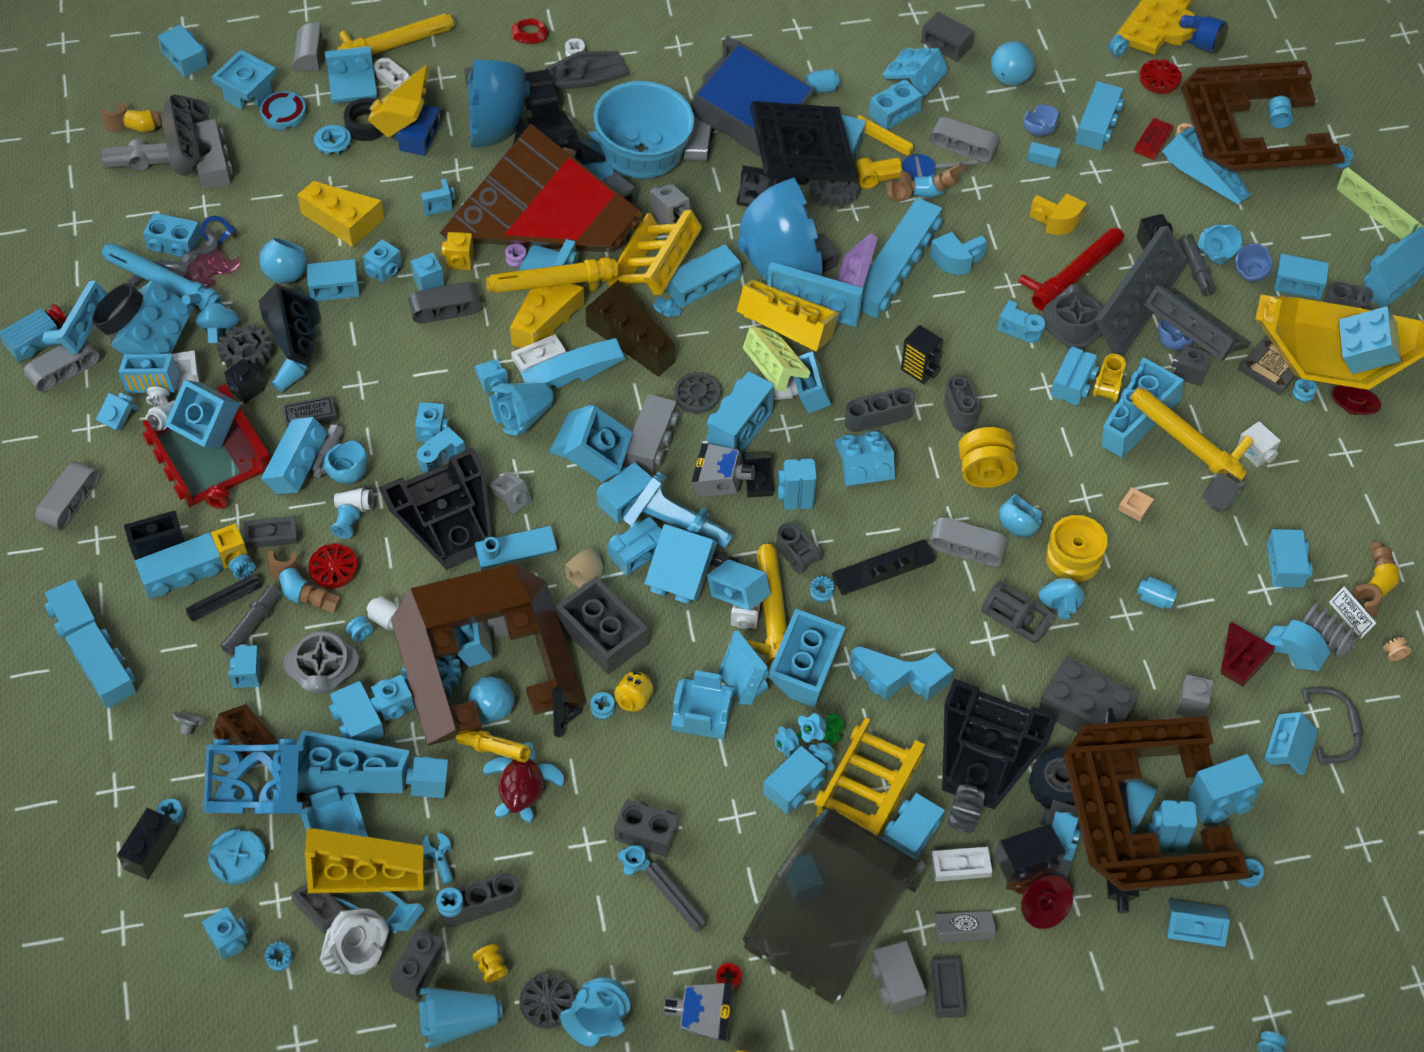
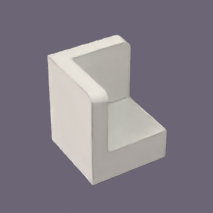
M195 350L174 353L173 357L180 372L176 391H180L184 380L201 382Z

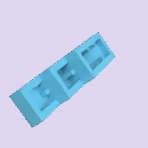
M614 338L563 353L524 371L521 375L525 383L541 382L549 387L555 385L559 389L577 378L584 382L626 358L618 340Z

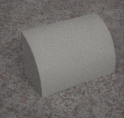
M320 22L305 24L298 30L292 71H319L323 44Z

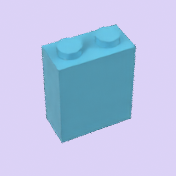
M664 524L644 584L651 586L650 592L665 596L667 591L676 594L675 600L687 604L690 603V600L698 602L718 542Z

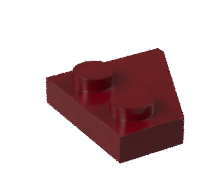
M1231 622L1228 627L1221 674L1244 687L1274 654L1275 646Z

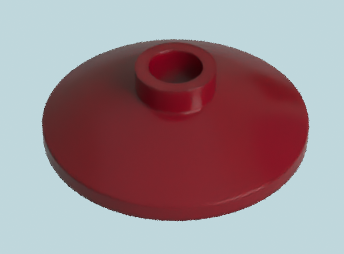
M1339 385L1333 389L1331 394L1334 402L1352 415H1373L1378 413L1381 408L1379 398L1366 389Z
M1046 874L1032 881L1024 891L1021 899V913L1025 921L1037 929H1049L1061 923L1070 912L1073 903V891L1070 884L1063 877L1055 874Z

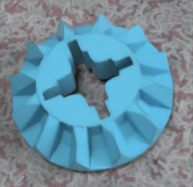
M339 125L325 126L318 130L314 136L315 147L319 149L320 153L326 152L328 156L332 152L338 155L339 151H346L347 146L351 145L350 132ZM330 137H332L336 141V143H332L330 141Z

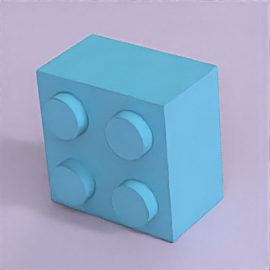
M1388 306L1339 319L1342 356L1352 374L1401 362L1397 322Z
M184 380L165 426L203 447L221 449L240 403L201 382Z
M594 405L576 416L563 456L603 482L621 471L633 432Z
M1248 754L1198 771L1187 798L1190 802L1196 804V814L1202 825L1210 822L1216 824L1234 813L1241 815L1250 811L1264 782Z

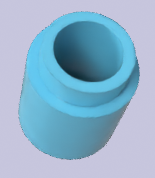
M833 69L811 71V74H806V83L815 88L814 94L834 92L836 87L840 85L839 75L834 73Z
M1149 576L1147 580H1141L1136 593L1141 595L1140 601L1160 609H1164V607L1171 609L1178 590L1172 588L1173 585Z

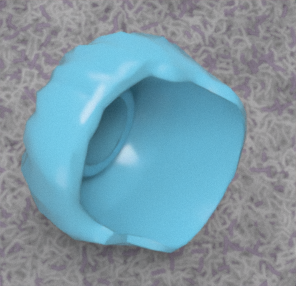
M350 440L344 444H337L325 454L323 468L330 476V479H333L335 482L345 485L356 483L367 472V451L361 443L355 440Z
M1012 495L1001 505L999 509L1000 522L1013 535L1028 538L1040 530L1042 511L1028 504L1019 495Z
M482 677L472 686L467 702L475 701L481 723L489 724L493 721L501 720L511 713L515 705V695L511 686L504 682L502 678Z

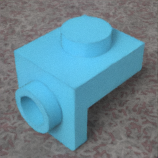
M120 392L119 395L108 393L96 420L117 431H121L131 409L138 411L140 406L133 403L134 398Z

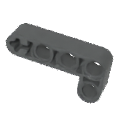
M173 94L169 97L160 116L171 168L175 173L187 176L200 156L193 123L205 121L210 113V108L201 100Z

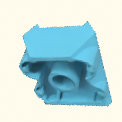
M734 631L718 674L722 676V679L729 687L735 688L734 694L740 700L738 704L752 705L757 696L768 690L765 680L768 677L767 666L740 632Z

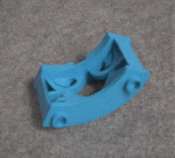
M279 739V744L230 745V740H213V745H206L202 813L239 814L245 813V808H253V814H302V802H297L298 755L299 751H304V745H296V739ZM240 752H253V753H251L250 755H248L247 757H245V758L243 759V757H242V755H241ZM267 752H275L274 757ZM225 754L229 756L230 762L227 765L218 763L222 770L229 771L227 776L213 773L214 755ZM261 761L269 769L274 779L263 787L259 795V802H257V794L253 786L240 779L253 765ZM213 780L221 781L222 783L212 801ZM236 785L245 791V795L241 799L238 797V793L242 790L234 789ZM271 790L274 793L273 798L271 797Z

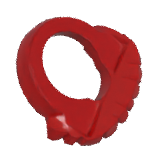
M533 18L520 20L517 24L514 23L511 26L512 38L519 43L538 44L545 41L548 35V29L545 28L544 23ZM533 25L538 27L539 30L535 33H526L522 28Z

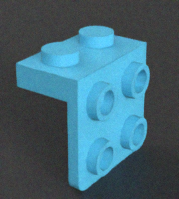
M906 48L900 52V55L894 62L888 65V68L883 72V76L885 79L910 78L913 87L923 95L922 97H925L949 70L939 48Z
M566 239L560 252L533 245L518 271L576 264L579 253L576 252V242Z
M870 431L865 433V435H843L841 438L834 440L835 447L842 458L843 482L845 486L895 479L894 451L884 434Z

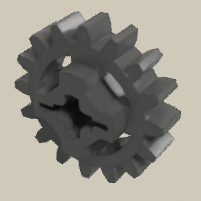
M856 177L854 182L809 179V194L814 196L815 202L821 200V206L830 204V209H833L834 205L842 208L843 203L851 205V199H857L860 185L858 184L859 178Z
M243 323L242 328L239 329L234 325V331L226 330V337L219 338L220 344L217 345L220 360L225 362L227 368L244 358L257 370V364L265 365L264 358H271L270 351L273 348L269 333L265 334L263 327L257 330L256 324L247 328L246 323Z

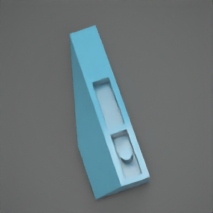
M1424 226L1404 237L1397 244L1392 243L1382 256L1377 255L1370 263L1371 270L1364 279V286L1372 289V301L1381 308L1393 303L1424 275Z

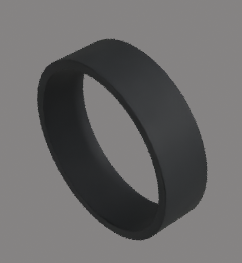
M123 283L115 287L96 307L92 316V323L106 335L118 332L137 314L143 301V295L130 283ZM128 297L123 307L112 318L107 320L113 309Z

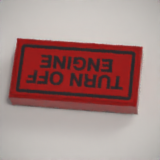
M1153 117L1137 142L1134 152L1155 160L1173 132L1174 126Z

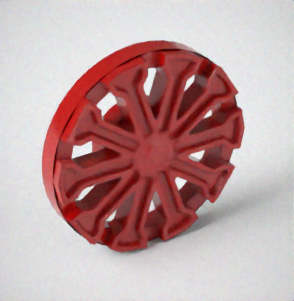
M1164 59L1149 60L1148 63H1144L1139 73V80L1143 87L1159 94L1175 91L1182 79L1179 67Z
M333 543L332 545L326 544L319 547L311 555L308 568L312 580L317 585L334 589L343 587L354 579L358 571V561L352 549L342 544ZM333 578H338V582H334Z

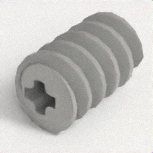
M1317 602L1308 611L1302 622L1320 633L1326 644L1328 643V648L1331 652L1337 649L1336 658L1341 659L1355 647L1362 634L1354 638L1353 632L1355 628L1353 627L1344 631L1346 622L1342 621L1336 625L1337 615H1333L1329 619L1326 618L1328 609L1325 608L1318 612L1320 603Z

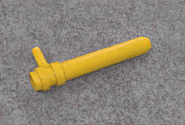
M444 13L363 39L360 37L354 40L343 30L339 33L343 43L336 49L342 50L370 46L372 56L450 31L454 27V22L450 14L446 15Z
M609 257L600 258L599 261L588 259L584 263L491 274L490 277H486V286L488 292L492 291L495 294L587 282L589 284L588 289L591 292H596L600 281L607 282L612 281V278H617L618 268L615 259H609Z
M1138 387L1130 396V399L1133 401L1132 404L1208 465V470L1213 474L1217 475L1219 472L1227 470L1240 480L1244 478L1247 471L1239 460L1253 444L1254 440L1246 435L1232 454H1229L1226 450H1220L1146 388Z
M763 544L757 551L758 569L767 574L771 594L762 601L767 639L765 644L746 641L756 653L767 656V664L771 667L787 630L778 553L772 544Z

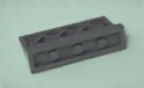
M1156 285L1144 304L1148 309L1219 360H1225L1229 352L1247 349L1251 344L1249 340L1177 289L1167 290L1162 285Z

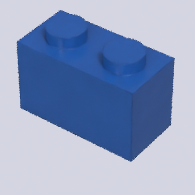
M423 105L417 120L396 132L395 138L398 140L400 151L426 156L441 125L439 108Z

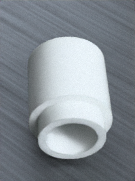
M383 596L373 598L367 606L368 619L388 631H392L391 619L399 606Z

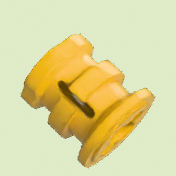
M498 944L487 945L476 951L472 956L473 961L479 962L478 968L480 972L485 974L483 977L485 983L500 980L509 971L507 966L503 965L504 959L502 955L497 953L500 950Z

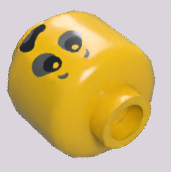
M628 672L616 686L614 697L622 709L638 712L644 709L651 699L654 687L646 674L642 672Z

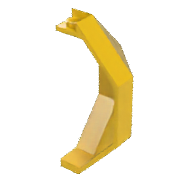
M1260 295L1255 319L1293 374L1301 379L1369 390L1424 357V321L1393 315L1397 322L1401 362L1352 374L1342 356L1339 319L1372 310L1298 297Z

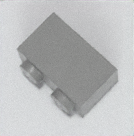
M907 941L873 950L872 962H869V968L872 977L879 980L881 988H879L881 1001L884 1006L888 1005L891 1014L923 1005L927 993Z

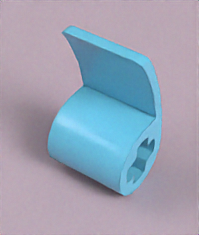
M1140 780L1138 782H1129L1126 787L1129 819H1131L1132 828L1130 831L1131 835L1135 834L1145 812L1149 809L1158 791Z

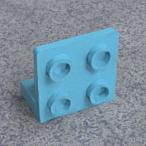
M370 46L325 51L332 103L355 101L360 98H377Z

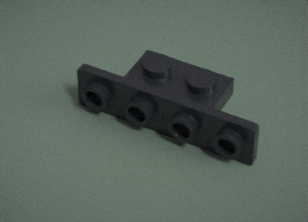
M923 539L834 571L832 578L840 593L845 595L934 563L936 557L927 541Z

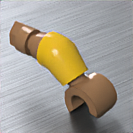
M119 102L117 104L118 111L108 112L106 109L101 110L105 128L113 132L122 131L127 127L140 133L155 131V128L160 127L162 123L160 115L163 108L160 109V112L156 110L127 111L126 106Z
M1381 542L1370 543L1375 563L1374 576L1368 584L1355 587L1353 597L1357 601L1362 599L1368 601L1365 602L1363 608L1372 618L1379 611L1381 598L1397 587L1400 579L1399 568L1393 561L1392 550Z

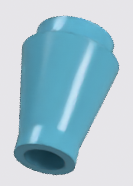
M286 358L271 384L278 391L283 392L305 375L304 372L307 370V367Z

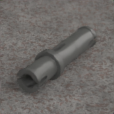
M1187 234L1189 241L1183 235L1179 239V244L1191 267L1192 278L1198 283L1203 296H1208L1207 289L1209 294L1213 295L1217 289L1210 276L1211 270L1205 265L1193 235Z
M268 585L257 601H252L249 605V611L225 641L220 644L224 652L234 656L235 647L242 645L259 622L268 617L269 610L282 596V593L276 587Z

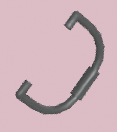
M1326 687L1302 689L1305 704L1311 703V694H1331L1342 700L1348 708L1347 714L1352 734L1355 737L1353 749L1345 755L1324 757L1323 749H1316L1318 762L1320 764H1333L1352 759L1358 754L1362 746V736L1364 735L1358 709L1354 707L1352 701L1344 693L1336 689Z

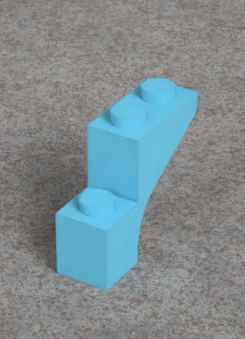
M864 647L854 648L850 655L849 665L853 673L861 676L868 683L870 690L876 695L879 694L884 700H887L910 683L912 690L917 695L921 694L928 701L951 683L953 669L936 652L925 659L914 662L902 661Z

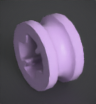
M521 244L509 245L505 249L506 263L511 267H520L526 257L525 247Z

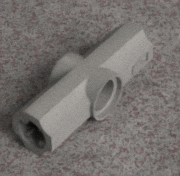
M136 139L132 140L128 146L101 149L104 168L129 166L133 170L141 171L147 169L149 164L170 163L166 143L148 144L144 140Z

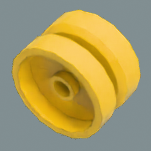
M997 427L979 428L967 433L959 441L958 451L962 461V477L969 485L979 488H993L1006 484L1017 475L1018 463L1015 455L1014 439L1011 433L1005 429Z
M1070 515L1060 519L1054 524L1046 549V563L1050 570L1059 578H1070L1076 582L1092 579L1102 566L1104 554L1108 546L1107 534L1104 528L1094 519L1084 515Z

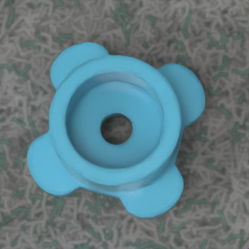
M641 845L630 846L625 850H621L618 854V859L624 865L623 872L628 876L633 875L634 872L639 870L646 871V868L650 865V861L645 858V848ZM633 858L637 859L636 862H632L631 860Z

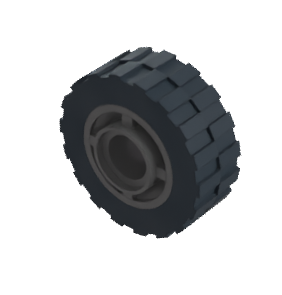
M1064 748L1050 749L1049 752L1045 751L1042 753L1041 757L1037 758L1030 774L1029 785L1031 786V794L1045 808L1050 809L1053 800L1075 806L1063 756L1066 752ZM1057 778H1061L1065 782H1060Z

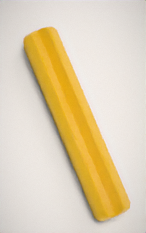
M861 115L857 117V119L866 121L865 134L906 156L913 152V143Z

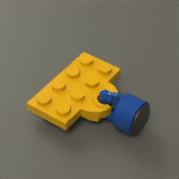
M1141 0L1116 35L1121 34L1124 39H1127L1129 47L1156 55L1164 42L1182 46L1184 41L1195 44V47L1215 54L1220 51L1225 42L1228 24L1224 20L1211 16H1206L1205 18L1195 16L1188 10L1194 0Z

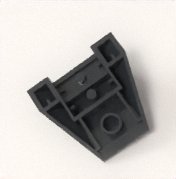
M564 110L523 117L517 126L513 144L527 127L532 124L559 147L577 150L582 164L605 160L600 143Z
M474 448L451 456L447 464L412 479L404 481L402 477L379 487L381 495L392 515L445 570L477 557L475 543L492 537L484 469Z
M953 679L944 703L942 791L955 795L957 788L961 784L977 787L985 795L983 806L995 810L1049 743L1058 716L1035 707H1031L1030 710L980 692V688Z

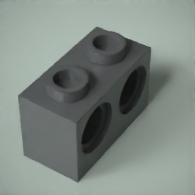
M626 799L614 826V839L631 846L641 845L646 851L667 858L679 830V817L669 810H658L649 807L645 802ZM631 819H638L641 822L638 824H631L628 821ZM657 828H665L667 831L664 833H657L654 830Z
M419 928L416 929L389 977L393 992L419 1003L423 996L420 995V990L428 987L446 954L442 938Z

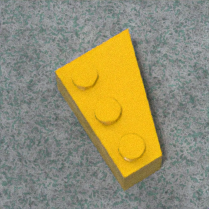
M565 284L530 289L510 326L512 345L523 348L552 336L557 327L570 320L569 316L577 309L581 310L585 306L584 287Z

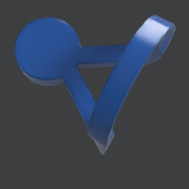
M219 216L206 218L201 226V234L207 242L209 238L205 235V230L209 222L218 221L225 226L227 230L219 239L218 246L237 231L234 226H230L224 218Z

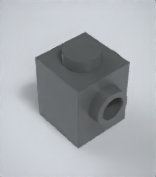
M1184 345L1181 354H1175L1171 367L1175 368L1174 374L1184 379L1185 382L1202 386L1212 354Z

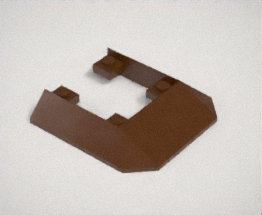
M1306 61L1197 68L1181 86V91L1203 155L1232 172L1342 164L1345 161L1339 144L1333 143L1329 133L1307 134L1305 146L1267 148L1263 137L1241 139L1232 112L1248 111L1251 106L1250 100L1285 96L1291 100L1292 107L1314 106L1316 98L1310 85L1312 75Z
M512 563L409 589L393 615L391 623L427 746L453 740L454 736L480 730L482 727L475 701L449 707L435 661L436 659L459 654L453 628L503 616L510 640L535 635L549 681L526 688L533 715L553 710L552 690L555 687L563 688L564 704L569 705V709L573 706L579 707L585 704L545 580Z
M1207 716L1084 724L1063 755L1089 865L1121 891L1250 878L1243 850L1236 851L1230 826L1205 828L1200 831L1205 854L1162 857L1156 833L1133 835L1130 833L1118 783L1138 782L1142 779L1137 759L1142 757L1180 755L1186 778L1196 777L1198 771L1214 766L1209 750V745L1214 743Z

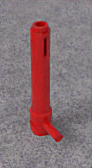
M1119 228L1109 229L1055 277L1049 278L1043 284L1023 274L1019 277L1018 283L1034 291L1031 297L1032 304L1038 310L1043 311L1050 301L1055 299L1070 285L1076 284L1123 242L1124 233Z

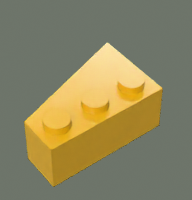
M311 182L297 194L301 214L352 247L385 219L382 200L320 182Z

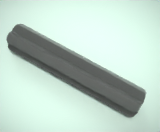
M655 861L646 868V874L695 932L701 931L707 925V919L659 862Z

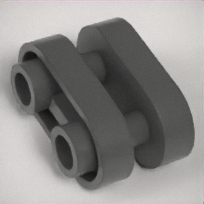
M960 375L953 376L947 381L944 406L952 426L959 432L967 433L976 427L980 403L970 380Z

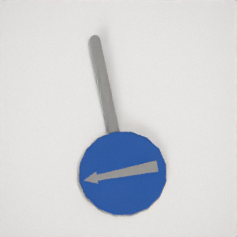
M914 154L905 158L901 166L902 171L909 173L912 180H914L915 177L933 175L935 169L953 167L959 163H963L965 166L977 165L979 161L970 160L935 164L929 156Z

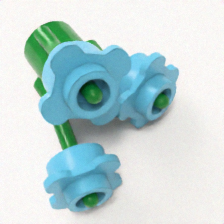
M813 713L809 717L802 715L798 718V724L801 726V731L795 733L791 728L785 729L783 726L778 728L779 732L775 734L774 739L775 745L786 757H790L791 751L799 747L798 739L800 738L805 742H810L812 739L830 740L828 744L819 743L817 746L812 744L808 749L814 757L826 766L827 770L834 769L835 765L832 761L835 759L836 753L833 747L842 740L839 734L845 729L844 722L840 716L831 713L823 719L817 713Z

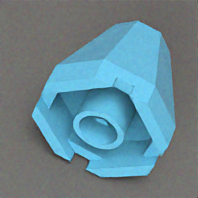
M541 382L504 383L492 387V392L495 393L490 395L489 402L494 420L498 424L503 423L505 425V428L502 429L505 434L517 436L526 432L551 407L554 395L552 389Z

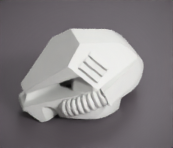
M370 909L339 911L340 914L326 932L320 961L327 973L344 974L346 971H349L351 975L366 973L377 966L386 945L388 925L382 916Z

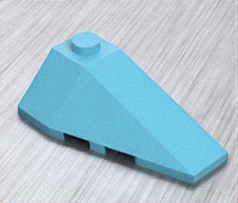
M1194 126L1179 133L1162 151L1166 155L1167 160L1179 170L1239 205L1251 196L1237 173L1230 171L1203 155Z

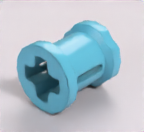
M340 505L337 510V520L330 530L339 538L350 539L354 533V523L360 518V512L353 506Z

